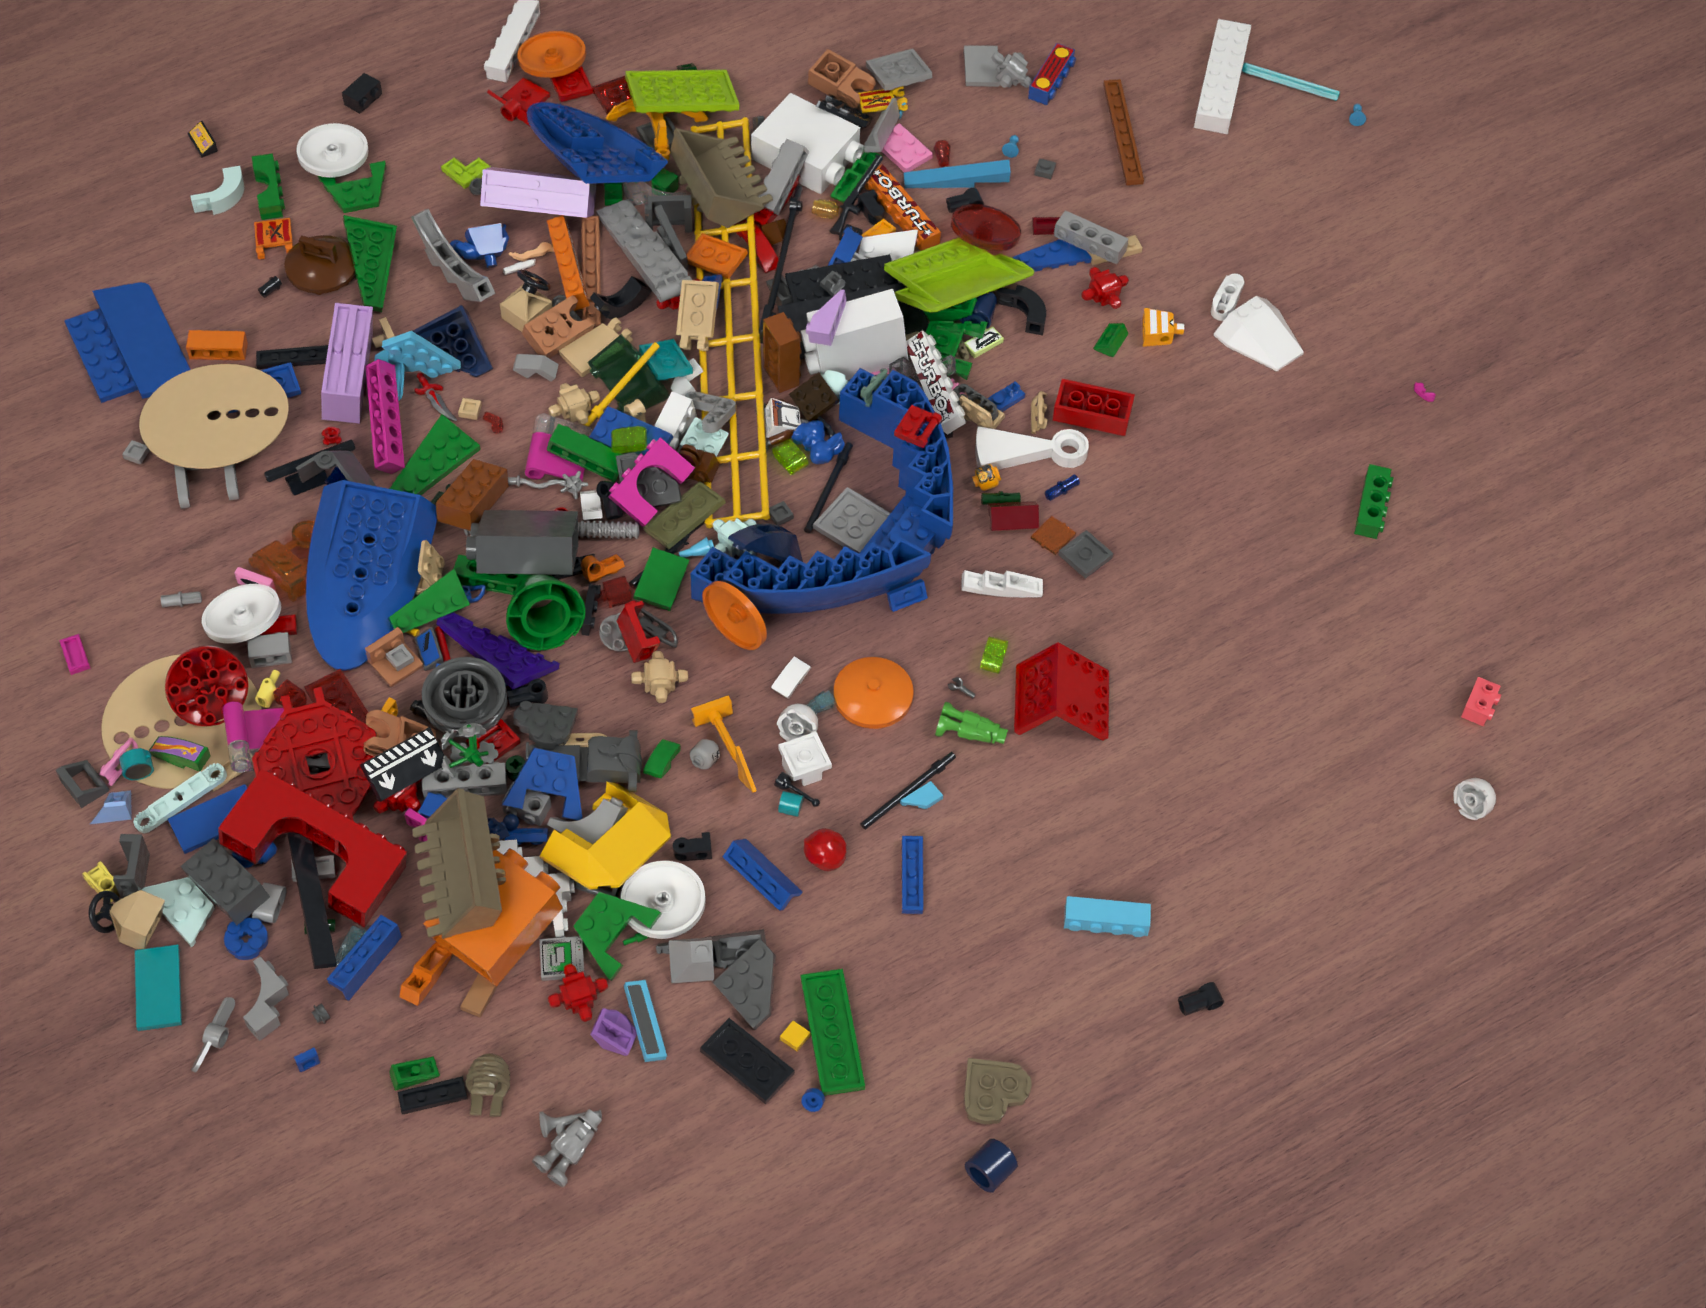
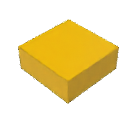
M792 1021L780 1035V1040L795 1051H798L810 1037V1032L795 1021Z

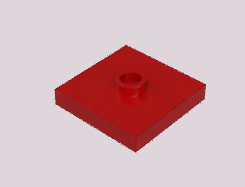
M578 67L576 70L562 76L550 77L560 102L593 94L592 86L583 67Z
M523 77L501 98L506 102L510 99H515L527 111L532 104L545 102L550 97V92Z

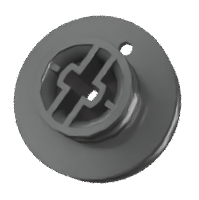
M459 657L441 663L430 672L422 687V702L425 715L429 722L442 733H451L452 730H456L457 734L455 737H465L459 736L458 729L463 728L467 724H481L486 731L490 730L500 721L507 707L506 686L501 673L487 661L474 657ZM465 697H467V699H466V708H464Z

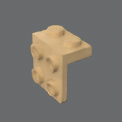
M963 395L959 398L960 406L965 412L963 417L967 421L972 420L977 426L996 429L1005 418V413L998 410L997 419L992 421L990 413L993 411L980 407L981 400L971 401Z
M427 540L421 542L418 572L422 577L415 592L417 595L442 578V570L445 565L443 557L438 554Z

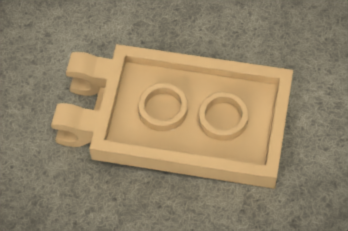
M682 280L676 335L681 336L680 348L691 350L692 339L698 340L697 349L708 351V338H713L718 282Z
M613 318L608 326L602 323L559 350V354L581 377H584L625 351L626 344L633 341L630 337L632 332L627 328L619 336L617 332L622 329L619 326L621 321Z

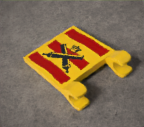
M904 86L893 90L885 91L882 89L858 93L862 113L886 110L891 99L894 98L893 95L902 97L897 100L899 110L906 111L908 105H902V103H907V98L903 97L904 91H898L899 89H904Z

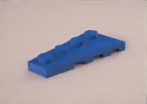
M1060 239L1012 257L1024 262L1034 272L1042 271L1046 267L1052 269L1059 268V265L1065 264L1073 266L1077 262L1083 261L1084 263H1091L1092 259L1086 250Z

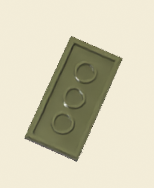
M699 481L681 496L682 502L668 506L643 527L644 531L667 549H670L726 503L725 499Z

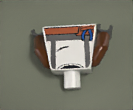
M771 398L767 404L764 403L766 437L769 438V440H766V452L769 450V445L774 446L792 439L796 428L802 423H808V420L800 419L798 407L789 404L783 399Z

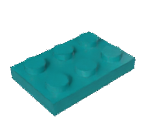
M674 339L656 342L660 347L646 363L658 381L693 374L692 365ZM653 343L639 345L640 354L643 355Z

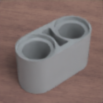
M264 882L262 886L270 898L253 911L252 918L274 924L278 919L285 900L286 887Z

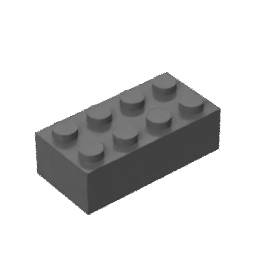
M214 838L180 866L193 883L236 925L240 924L270 898L261 883Z

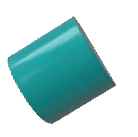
M783 791L778 812L798 817L804 796Z

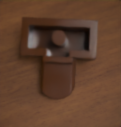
M682 445L679 454L695 467L685 480L691 479L702 483H712L720 466L715 454L696 449L692 445Z

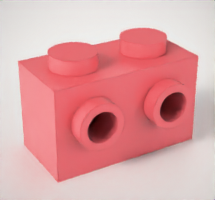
M1478 677L1461 717L1481 726H1484L1486 720L1491 721L1495 709H1492L1493 704L1497 705L1501 694L1498 691L1501 686Z

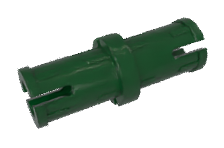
M998 491V493H981L982 505L1021 502L1020 492L1003 493V491Z

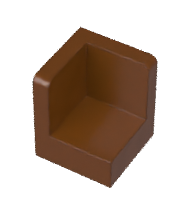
M785 219L762 225L764 235L771 245L783 241L786 229Z

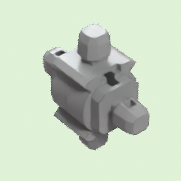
M995 52L992 55V61L998 64L996 68L998 75L996 78L1000 80V85L1003 88H1009L1012 84L1016 86L1019 82L1026 88L1030 87L1033 81L1029 76H1026L1028 71L1026 65L1028 62L1024 60L1022 53L1014 52L1012 56L1007 54L1005 57L999 52Z

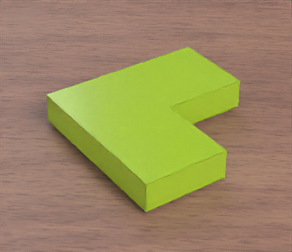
M452 158L441 166V170L466 189L473 179L482 178L483 169L490 168L491 166L480 158H477L467 166L463 165L456 158Z

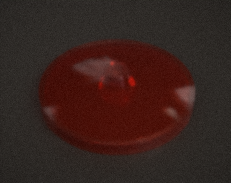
M981 204L963 205L953 212L951 218V227L954 233L963 241L981 249L991 251L1008 250L1018 244L1021 236V228L1017 221L1009 214L991 206Z

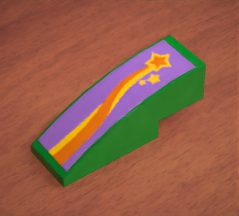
M158 736L149 749L150 754L158 759L183 769L186 766L198 772L203 769L211 757L208 747L184 739Z

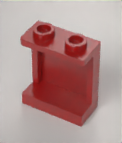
M635 600L625 604L617 619V624L633 663L652 658L653 652L660 645L658 636L646 638L638 619L644 603L643 601L636 602Z

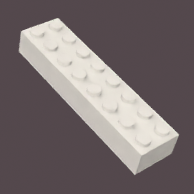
M1218 19L1194 128L1228 134L1251 25Z

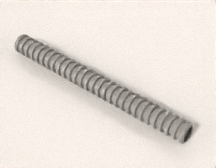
M581 521L578 522V536L581 538L584 536L590 538V536H593V538H596V536L608 538L610 536L611 538L617 537V539H620V537H623V539H626V537L638 539L639 524L638 522L632 523V521L626 523V521H623V523H620V521H617V523H614V521H611V523H608V521H605V523H602V521H599V523H596V521H593V523ZM464 529L466 536L471 534V531Z

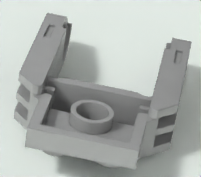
M235 464L224 466L229 501L238 500L240 498ZM174 465L180 508H189L191 506L189 503L190 493L187 470L197 469Z

